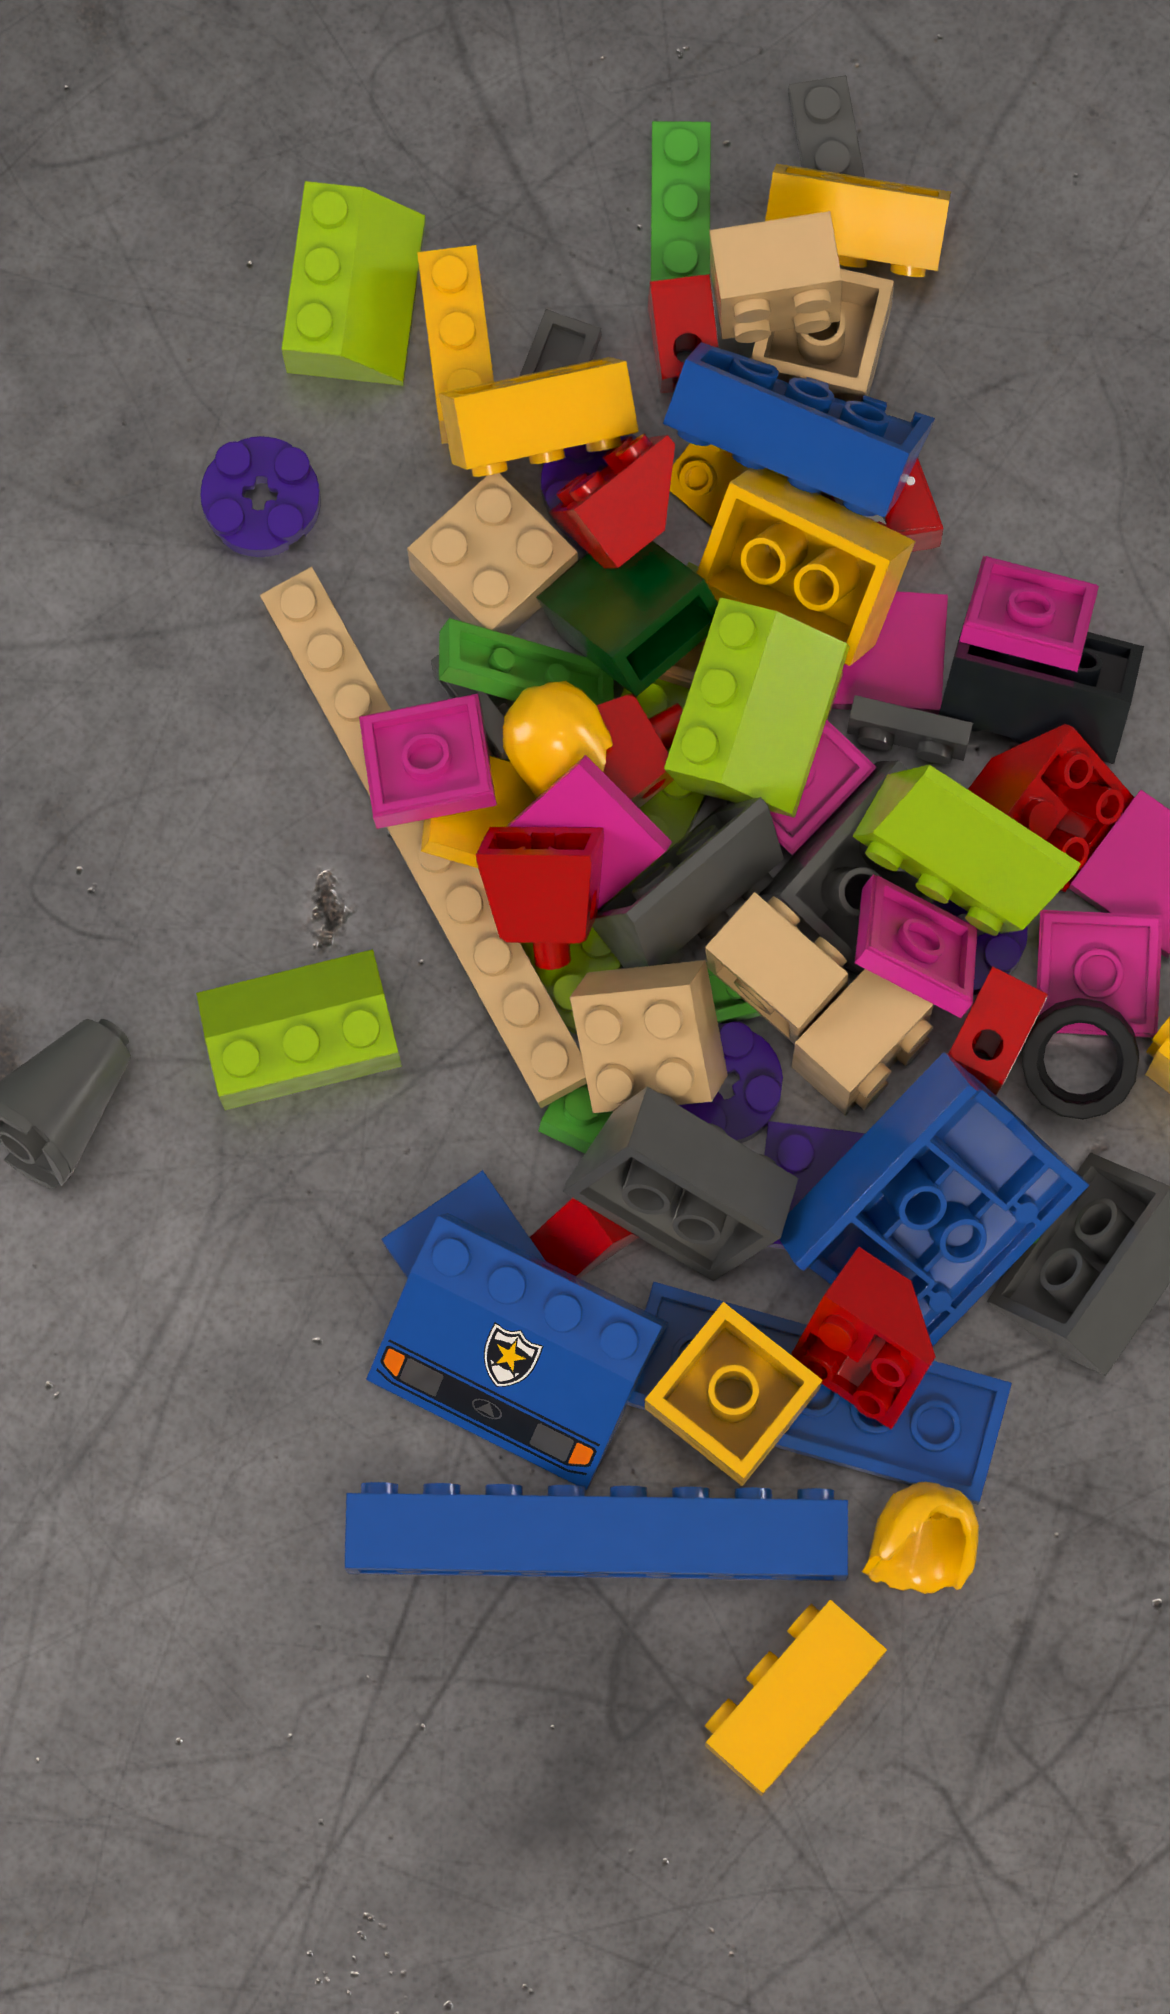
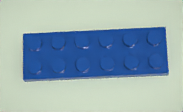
M653 1281L645 1311L669 1323L651 1354L627 1405L646 1410L645 1398L725 1301ZM725 1302L790 1355L807 1326L806 1324ZM933 1361L892 1430L876 1419L863 1415L853 1404L821 1384L820 1390L774 1447L910 1486L917 1482L937 1483L944 1487L961 1491L973 1504L978 1505L1012 1383Z

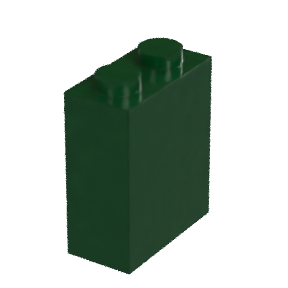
M654 541L647 544L619 568L604 569L588 553L536 597L560 637L636 697L707 637L718 605L705 580Z

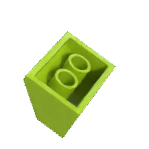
M305 181L281 349L286 373L404 386L419 273L417 252L422 251L425 215L364 187Z
M720 597L664 767L665 771L684 790L735 803L761 797L768 805L770 812L795 818L850 646L846 642L778 611Z
M930 764L888 774L852 836L868 847L865 854L872 861L892 871H897L900 867L918 879L915 886L923 894L945 904L951 900L968 911L965 919L971 925L993 936H997L999 932L1006 933L1024 930L1076 874L1081 863Z
M373 949L196 993L219 1099L225 1111L402 1067Z

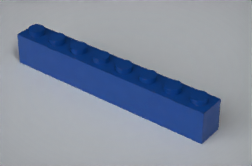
M367 1482L361 1483V1493H346L345 1570L348 1574L846 1581L848 1576V1500H834V1490L798 1489L797 1499H772V1489L757 1487L736 1488L735 1498H710V1489L705 1487L672 1488V1497H647V1487L613 1486L610 1487V1497L585 1496L584 1486L551 1485L548 1486V1496L523 1495V1486L489 1484L485 1486V1495L460 1494L461 1485L451 1483L424 1484L423 1494H398V1484Z

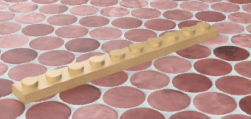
M310 567L260 594V597L370 796L359 717L391 711V708L313 567ZM424 820L387 827L540 1108L587 1084L581 1052L520 943H507L499 937L479 869L421 852Z

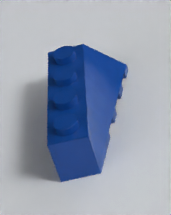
M702 342L686 358L663 421L664 425L676 429L679 437L689 443L699 446H709L711 444L732 453L733 459L743 466L759 470L768 468L787 476L788 482L802 491L810 493L822 491L843 500V505L847 509L863 516L879 515L884 518L887 516L897 502L935 420L933 417L918 412L914 413L911 422L887 415L885 413L887 402L863 395L861 402H847L835 398L829 389L828 383L806 377V379L800 377L792 378L789 382L777 379L779 371L773 365Z

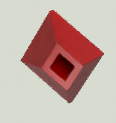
M644 433L635 439L632 436L626 437L621 441L619 447L612 448L603 455L602 458L608 465L602 470L596 471L589 476L584 472L562 487L556 493L561 502L548 513L604 569L619 568L665 531L675 443L669 435L647 437Z
M1067 724L992 757L968 788L975 795L1081 863L1076 874L1060 890L1066 892L1072 881L1135 798L1075 728Z
M860 1247L857 1248L824 1294L791 1353L795 1359L821 1378L824 1386L853 1404L863 1415L876 1419L891 1430L936 1358L912 1281Z

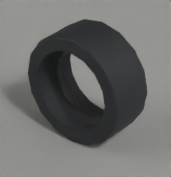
M1075 998L1055 1003L1037 1017L1025 1041L1022 1068L1027 1087L1042 1106L1061 1117L1084 1120L1105 1115L1126 1099L1136 1082L1139 1049L1134 1030L1120 1012L1101 1001ZM1075 1023L1091 1024L1106 1032L1115 1045L1118 1057L1116 1071L1109 1082L1099 1090L1086 1094L1070 1093L1055 1085L1047 1074L1044 1063L1045 1048L1053 1034L1064 1026Z

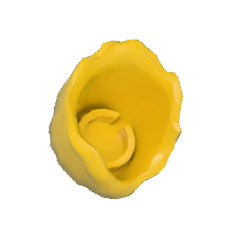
M560 681L529 687L521 692L504 716L503 749L515 771L529 786L536 798L585 755L602 772L604 771L606 750L612 747V739L598 707L583 690L567 681Z
M917 1482L893 1493L877 1519L868 1560L862 1572L868 1575L875 1583L882 1581L890 1588L902 1591L914 1589L926 1594L935 1593L944 1587H954L956 1590L961 1589L968 1577L973 1573L978 1550L979 1524L972 1502L959 1490L931 1482Z

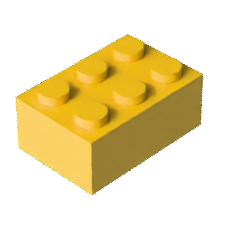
M750 468L729 482L697 574L705 580L717 601L721 597L775 610L846 642L850 648L845 664L851 666L876 645L916 541L863 515L854 513L818 493L802 491L791 485L787 478L766 468L760 470Z

